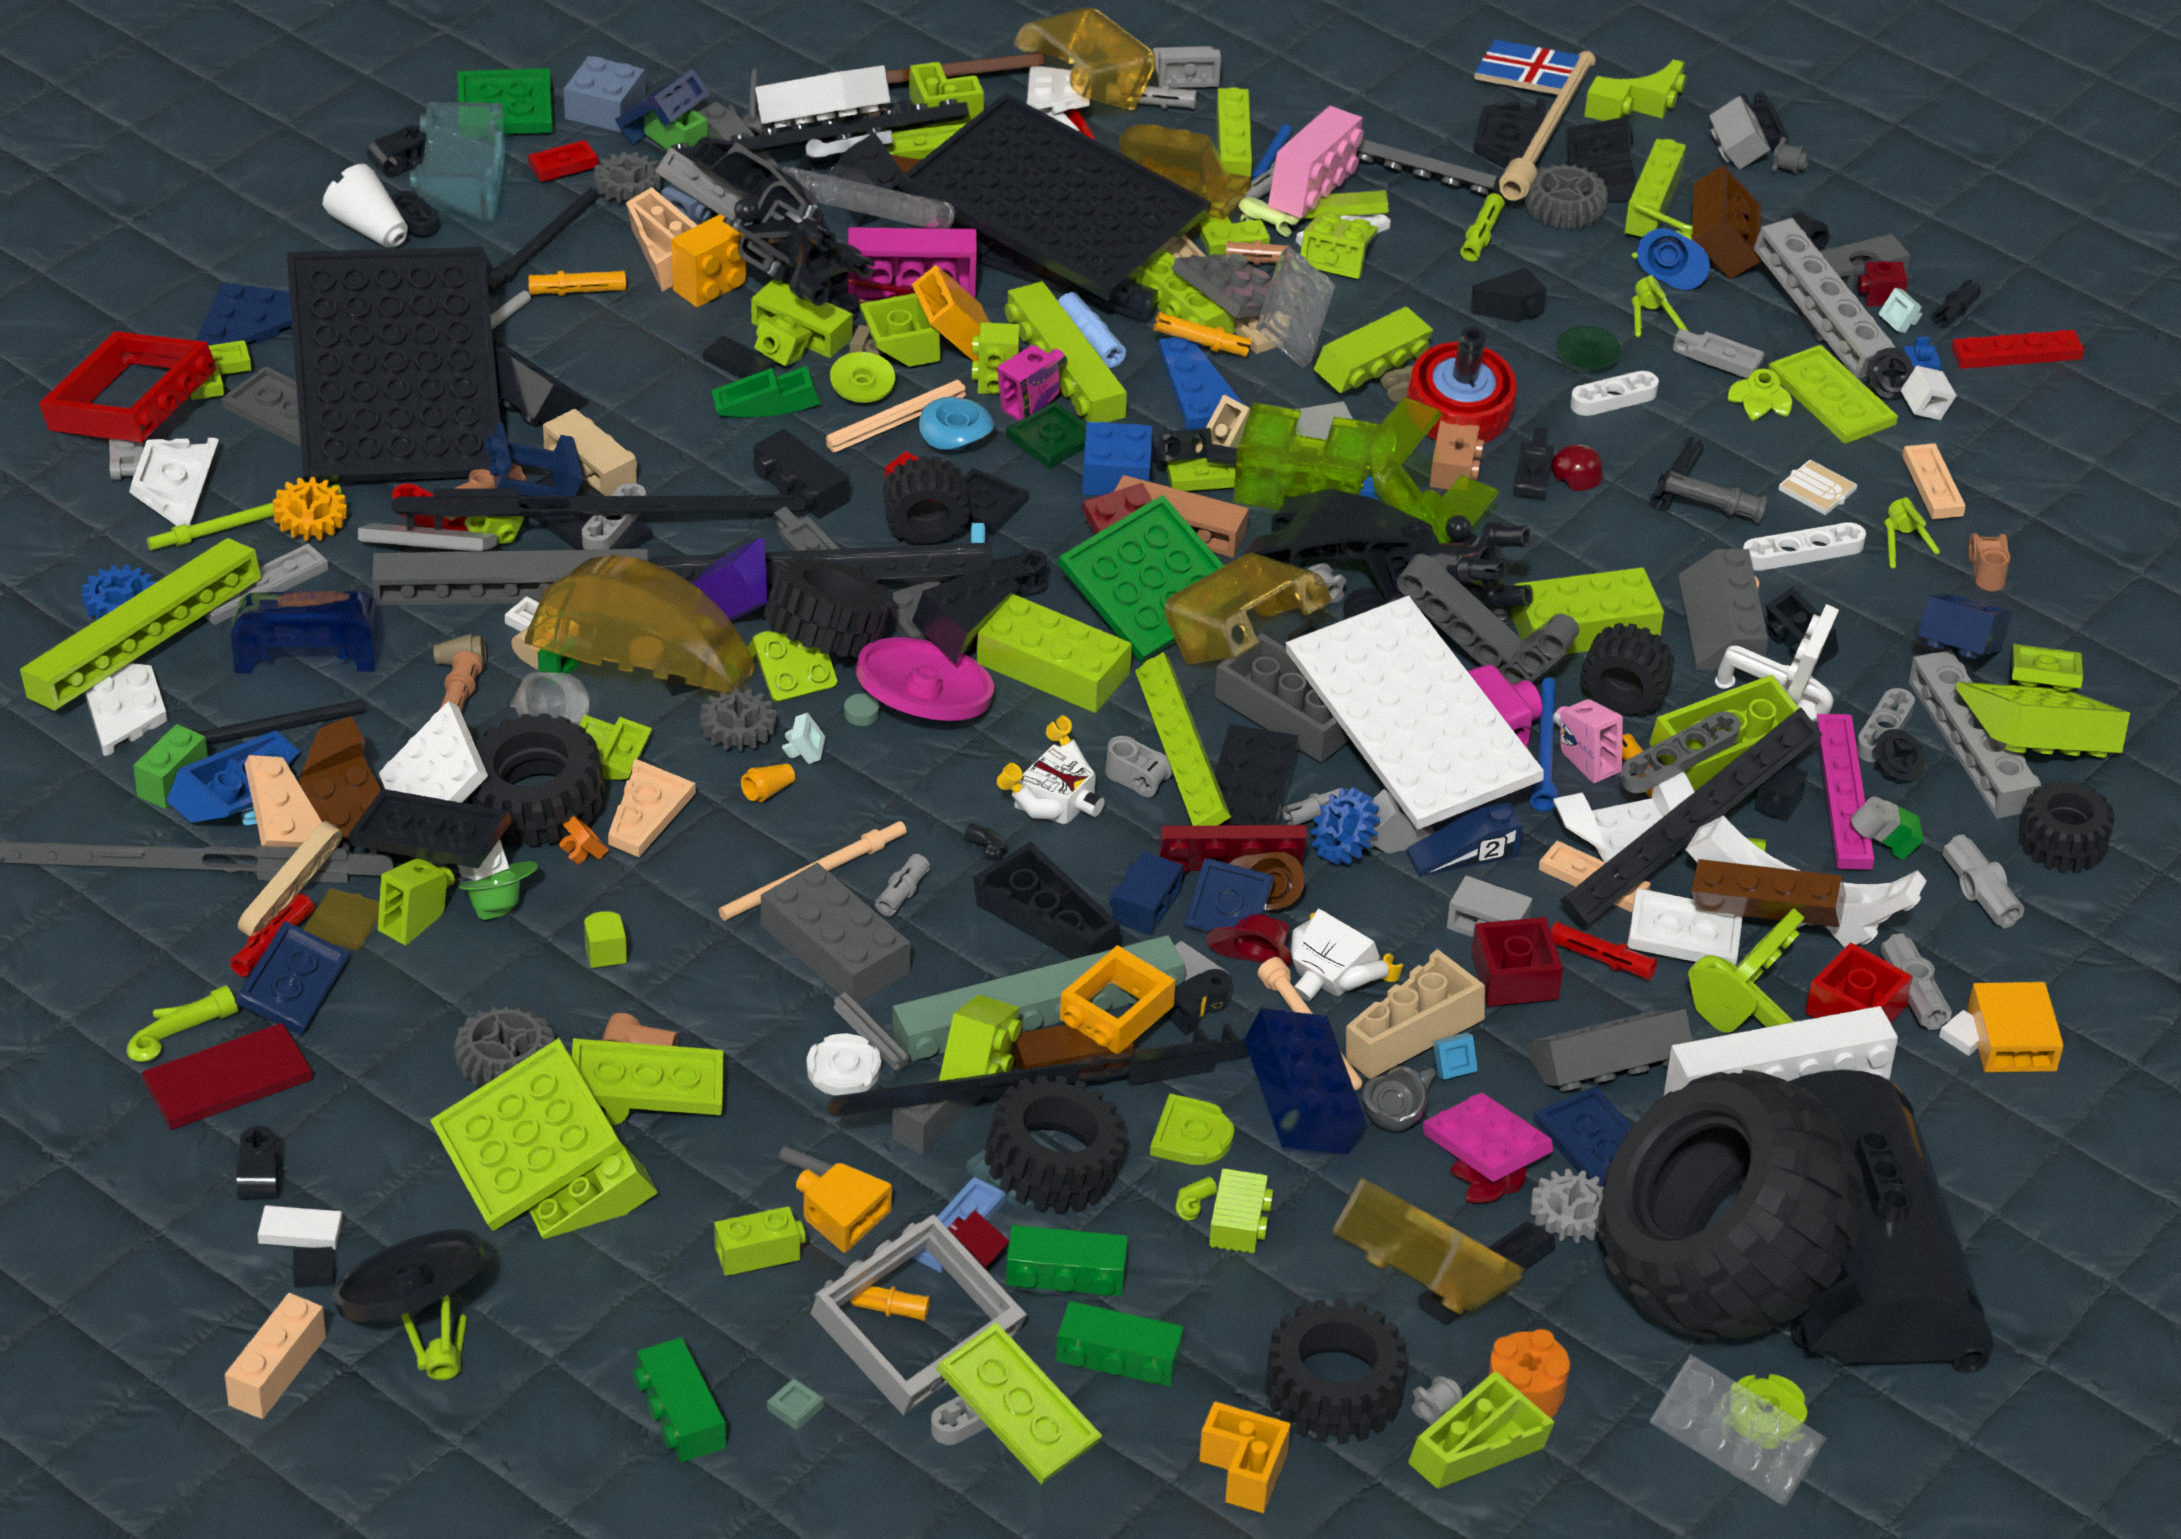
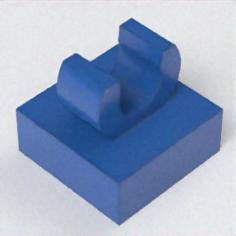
M1916 337L1915 346L1903 347V351L1911 359L1914 369L1916 366H1921L1938 371L1941 370V363L1935 345L1929 346V337Z

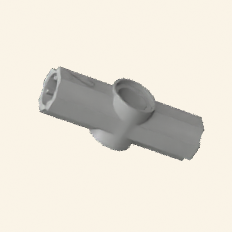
M1964 834L1953 837L1944 846L1942 855L1960 877V887L1964 896L1969 901L1978 900L1996 925H2000L2003 929L2014 926L2015 922L2023 917L2025 908L2007 886V878L2003 867L1996 861L1989 863L1973 841L1966 838Z
M1904 933L1891 935L1881 945L1883 958L1886 962L1913 976L1907 1004L1912 1008L1920 1025L1927 1027L1928 1031L1940 1029L1945 1022L1950 1020L1952 1011L1933 979L1935 970L1933 964L1921 957L1912 939L1907 938Z

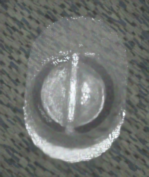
M535 672L528 674L523 679L516 691L514 700L509 705L511 708L516 709L519 717L523 714H530L533 717L539 716L540 713L552 715V718H557L558 715L565 717L571 721L572 725L574 722L579 724L584 714L587 715L589 711V697L581 681L572 675Z

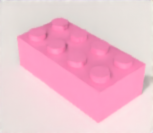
M1329 106L1278 150L1268 206L1302 218L1311 209L1314 210L1322 197L1327 198L1335 187L1343 183L1346 177L1354 174L1359 162V158L1356 157L1357 147L1361 144L1364 131L1361 129L1363 117Z

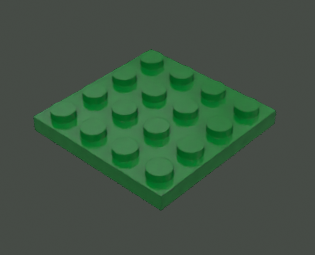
M1164 495L1159 496L1062 554L1057 562L1121 639L1132 643L1131 652L1141 663L1242 602L1247 595L1245 589Z

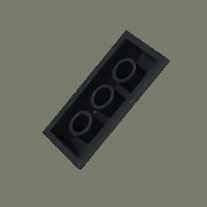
M493 338L497 392L500 396L499 403L514 411L516 408H519L523 411L520 416L536 426L540 421L547 423L573 409L578 411L588 404L589 400L504 343Z

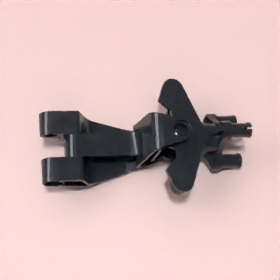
M703 137L694 145L691 159L695 163L748 197L740 199L735 204V217L733 220L726 216L723 219L725 224L742 235L738 243L739 255L780 283H782L790 270L794 272L789 284L790 291L794 296L821 306L827 302L829 294L834 296L839 293L833 287L835 284L842 283L847 278L848 272H854L861 278H868L873 274L874 269L867 266V264L875 266L872 259L863 256L861 251L852 245L836 242L835 234L824 229L821 221L825 215L816 195L794 178L735 141Z
M1334 488L1286 499L1272 517V526L1270 528L1273 534L1259 536L1254 539L1240 558V566L1243 571L1255 578H1290L1304 559L1366 560L1388 604L1406 597L1399 590L1397 580L1415 555L1424 554L1433 558L1467 590L1475 589L1482 596L1489 609H1502L1505 605L1529 607L1533 601V590L1530 585H1505L1502 582L1506 578L1507 571H1501V568H1507V565L1503 559H1500L1503 547L1526 548L1530 545L1532 533L1527 525L1503 526L1502 523L1489 522L1484 526L1482 534L1477 538L1476 535L1470 534L1471 523L1464 516L1455 515L1449 518L1445 525V532L1452 540L1448 543H1439L1431 524L1374 498L1339 491ZM1423 613V615H1424V616L1426 617V619L1428 620L1429 617H1428L1426 614Z

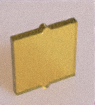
M330 888L303 930L333 945L336 944L359 951L378 921L379 902L361 897L359 893L353 895Z

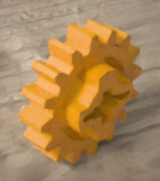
M311 477L308 483H304L302 478H297V485L286 482L285 491L278 489L276 491V499H273L274 522L280 523V530L282 532L290 529L292 538H295L298 534H303L304 541H308L310 535H315L318 540H322V533L326 532L331 536L334 535L335 527L342 528L343 519H346L347 505H345V495H339L338 486L328 488V480L318 484L315 477Z

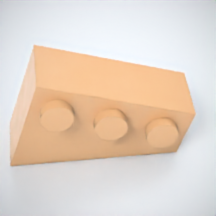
M651 187L626 202L633 233L663 292L673 286L671 239L698 225Z

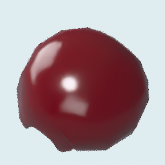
M1572 444L1563 447L1552 460V470L1557 482H1560L1561 479L1566 480L1571 490H1589L1599 485L1604 478L1599 454L1587 445Z

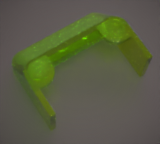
M1403 397L1369 440L1368 453L1374 490L1383 503L1431 524L1439 543H1448L1452 539L1445 532L1447 520L1452 516L1461 515L1469 520L1472 528L1499 492L1493 487L1460 475L1443 498L1433 490H1426L1421 493L1401 465L1442 416V413L1437 409Z

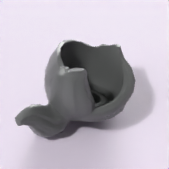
M1400 1066L1391 1069L1386 1077L1379 1076L1369 1080L1362 1091V1102L1371 1121L1388 1131H1403L1417 1123L1427 1108V1090L1436 1076V1071L1431 1068L1419 1073L1409 1067Z

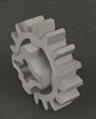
M1566 1169L1565 1176L1561 1177L1555 1171L1551 1172L1550 1181L1541 1178L1538 1188H1533L1530 1213L1531 1215H1536L1535 1225H1546L1545 1230L1549 1233H1559V1241H1564L1567 1236H1572L1574 1242L1579 1243L1580 1236L1583 1235L1590 1241L1594 1240L1595 1231L1599 1233V1205L1604 1198L1602 1193L1604 1186L1599 1187L1600 1178L1596 1176L1588 1180L1586 1179V1171H1581L1578 1176H1573L1570 1169Z

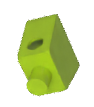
M416 858L381 875L378 931L405 946L442 916L445 910L446 889L454 883L452 871L445 866L438 868L422 858Z

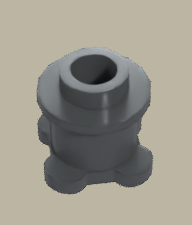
M1782 137L1774 152L1772 172L1777 173L1779 168L1791 170L1794 175H1798L1800 170L1805 171L1809 161V153L1805 152V146L1795 147L1787 145V138Z

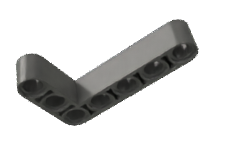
M1415 555L1397 580L1398 588L1402 594L1409 596L1424 614L1482 666H1495L1511 685L1523 680L1533 682L1565 655L1579 634L1578 623L1572 617L1566 614H1556L1525 640H1522L1428 555Z

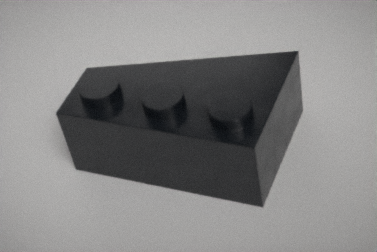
M998 563L924 590L912 622L957 664L961 660L962 655L969 648L972 649L977 644L980 629L1013 594L1016 595L1019 584Z

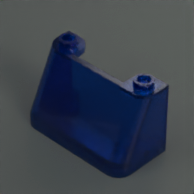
M362 591L253 592L242 596L238 602L231 626L235 674L252 673L253 664L259 658L261 660H269V647L337 646L339 659H346V656L352 658L356 662L357 672H375L378 623L375 598L371 594Z

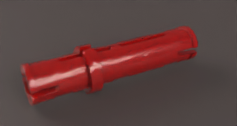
M297 894L261 931L254 932L247 939L246 946L229 961L231 962L230 967L239 976H248L259 962L284 920L298 926L313 913L315 908H312L314 906L312 900L304 894Z
M1555 922L1551 929L1556 945L1610 965L1611 970L1616 972L1624 970L1648 981L1651 980L1655 973L1657 959L1629 950V946L1621 942L1618 945L1591 934L1563 925L1561 922Z

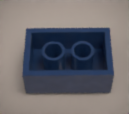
M1948 592L1930 595L1927 599L1917 636L1926 638L1925 644L1940 649H1945V647L1951 648V646L1959 648L1958 654L1969 658L1978 659V657H1984V655L1990 656L1993 652L2001 651L2013 611Z

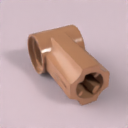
M616 1013L610 1017L601 1041L677 1046L679 1034L674 1031L642 1026L632 1015Z

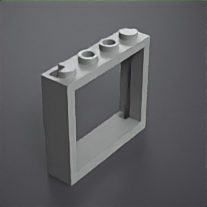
M934 1214L916 1225L912 1222L903 1231L902 1236L894 1242L891 1240L883 1242L874 1251L873 1256L865 1262L862 1260L854 1262L845 1271L844 1276L836 1282L833 1280L825 1282L824 1288L815 1294L816 1299L810 1313L903 1416L949 1384L936 1370L940 1361L995 1322L1013 1338L1019 1334L1027 1315ZM926 1248L992 1321L906 1381L839 1307Z

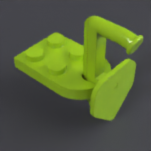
M1793 908L1757 943L1737 967L1732 962L1715 955H1705L1700 958L1688 971L1694 1004L1698 1013L1714 1028L1726 1033L1733 1032L1751 1014L1766 1027L1793 1023L1794 1021L1753 982L1763 973V970L1760 968L1762 965L1768 969L1782 954L1778 947L1781 946L1786 949L1800 933L1795 928L1802 922L1804 917Z

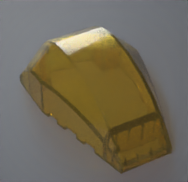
M616 554L590 558L548 586L542 595L524 641L525 644L601 666L602 659L619 663V670L633 672L634 666L654 670L653 677L666 680L668 673L687 677L685 684L731 693L753 674L755 667L742 637L726 614L698 587L671 570L639 558Z

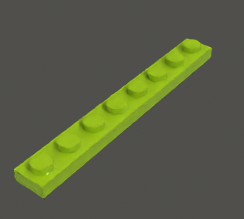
M1162 652L1155 658L1145 661L1135 672L1192 825L1218 826L1231 816L1171 660Z

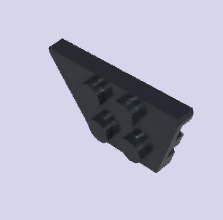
M1537 99L1536 105L1521 107L1519 101L1510 102L1505 105L1483 106L1473 151L1505 167L1512 160L1522 158L1543 122L1547 99Z

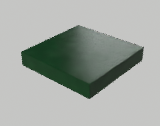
M1053 402L1006 428V437L1050 469L1085 450L1086 424L1057 402Z

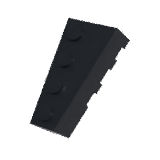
M1031 841L973 877L978 907L1072 959L1112 950L1117 945L1122 947L1119 923Z

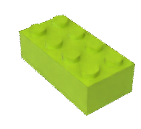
M1644 567L1514 584L1530 585L1533 590V601L1529 607L1511 606L1510 610L1511 618L1522 640H1525L1556 614L1569 615L1578 623L1579 634L1565 655L1588 652L1598 632L1602 633V630L1608 626L1614 628V625L1619 623L1627 627L1629 623L1637 624V628L1643 629V627L1650 629L1651 634L1661 635L1664 611Z
M1013 594L978 632L977 662L982 666L1096 713L1130 675L1132 643Z
M1769 675L1657 717L1649 745L1652 747L1718 712H1729L1738 717L1740 732L1735 744L1683 771L1695 791L1790 714L1799 709V707L1773 675ZM1697 739L1688 740L1685 743L1687 747L1693 750H1699L1705 746L1703 742ZM1670 755L1659 756L1665 765H1671L1676 762L1675 758Z

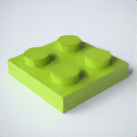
M2013 644L2011 652L2012 680H2018V683L2026 686H2036L2038 683L2050 684L2053 688L2063 691H2069L2073 688L2081 689L2083 680L2082 655L2079 652Z

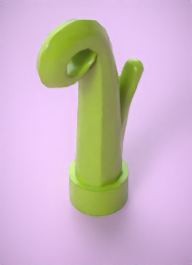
M225 985L209 993L210 996L177 1007L155 1009L153 1016L160 1019L140 1030L130 1039L126 1050L127 1055L136 1062L152 1061L161 1051L162 1046L158 1040L220 1017V1019L237 1013V1004L231 990Z

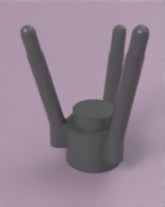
M753 69L751 74L749 113L741 119L754 136L761 135L762 130L770 129L774 122H770L764 126V124H761L760 116L756 114L757 95L755 87H757L758 82L757 69ZM730 105L729 110L737 114L735 107Z

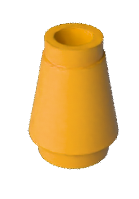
M788 763L750 768L741 778V788L748 800L763 802L789 784L794 783L795 773Z

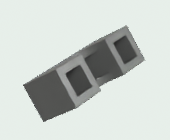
M1892 234L1820 251L1851 292L1854 276L1863 275L1865 262H1903L1907 276L1910 254Z

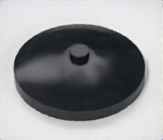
M443 1230L417 1236L388 1247L352 1268L338 1281L333 1289L332 1298L339 1315L350 1321H375L406 1314L447 1296L468 1282L484 1265L487 1253L480 1236L470 1230Z

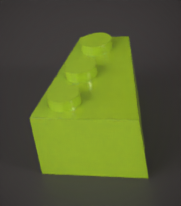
M1494 1371L1418 1436L1408 1463L1439 1489L1543 1449L1555 1422L1498 1372Z

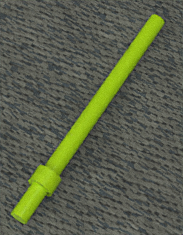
M338 484L332 485V486H329V487H328V488H332V487L338 486V487H339V495H342L341 488H340V486H339ZM273 502L191 526L182 524L172 527L170 532L148 537V547L150 551L174 544L179 547L190 544L191 539L274 516Z

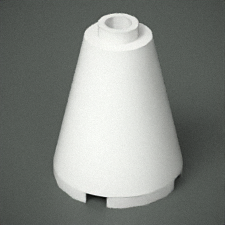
M356 164L341 173L344 178L338 184L333 181L329 185L323 199L324 209L327 210L331 217L386 248L402 244L406 239L408 226L375 171L366 164Z

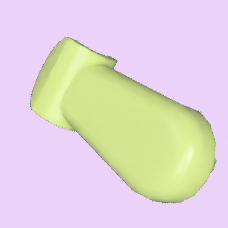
M1245 197L1239 203V208L1243 211L1240 217L1241 222L1245 219L1246 221L1253 220V218L1263 219L1276 225V230L1284 236H1290L1292 233L1287 222L1296 225L1299 221V217L1269 207L1267 203L1253 197Z

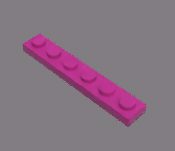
M1817 714L1815 725L1822 733V736L1818 738V746L1837 869L1872 870L1874 864L1872 841L1862 836L1854 828L1851 821V816L1865 803L1852 715Z

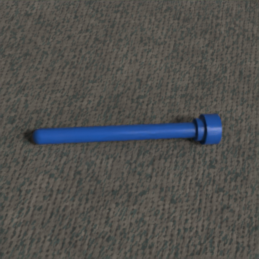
M1551 677L1544 678L1541 684L1542 715L1540 717L1538 764L1544 770L1543 780L1535 783L1530 790L1531 807L1542 812L1555 809L1556 806L1553 803V799L1558 798V789L1552 782L1555 681Z

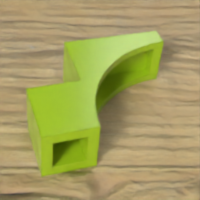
M1673 59L1663 70L1635 79H1612L1597 76L1587 93L1585 117L1606 121L1621 118L1625 115L1629 116L1631 111H1636L1663 119L1667 110L1674 108L1678 92L1682 93L1687 81V75L1683 74L1685 62Z

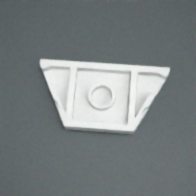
M1030 66L1027 104L1038 110L1052 107L1053 113L1089 106L1090 73L1081 70Z
M208 438L207 444H189V439H174L172 441L163 439L147 440L129 493L176 526L182 524L190 526L219 439Z
M128 663L84 692L104 756L114 753V745L128 738L132 742L143 736L147 730L154 729L167 721L166 710L152 666Z

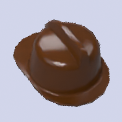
M1285 852L1245 855L1229 863L1274 875L1275 880L1265 911L1282 909L1292 905L1300 897L1304 889L1305 874L1302 865L1295 857Z

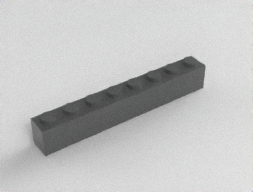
M647 549L373 553L372 586L374 606L519 603L526 596L539 603L648 601Z

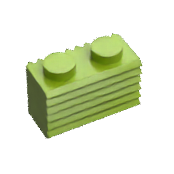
M1222 1168L1211 1221L1209 1245L1212 1248L1217 1246L1222 1249L1225 1247L1227 1250H1241L1243 1253L1248 1251L1252 1254L1256 1250L1257 1240H1265L1268 1217H1263L1262 1214L1263 1211L1271 1212L1274 1189L1267 1188L1268 1175Z

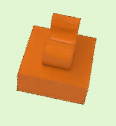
M573 816L568 822L563 824L571 835L564 837L559 846L567 853H570L575 848L568 857L577 865L587 858L588 852L600 860L609 851L595 832L577 817Z

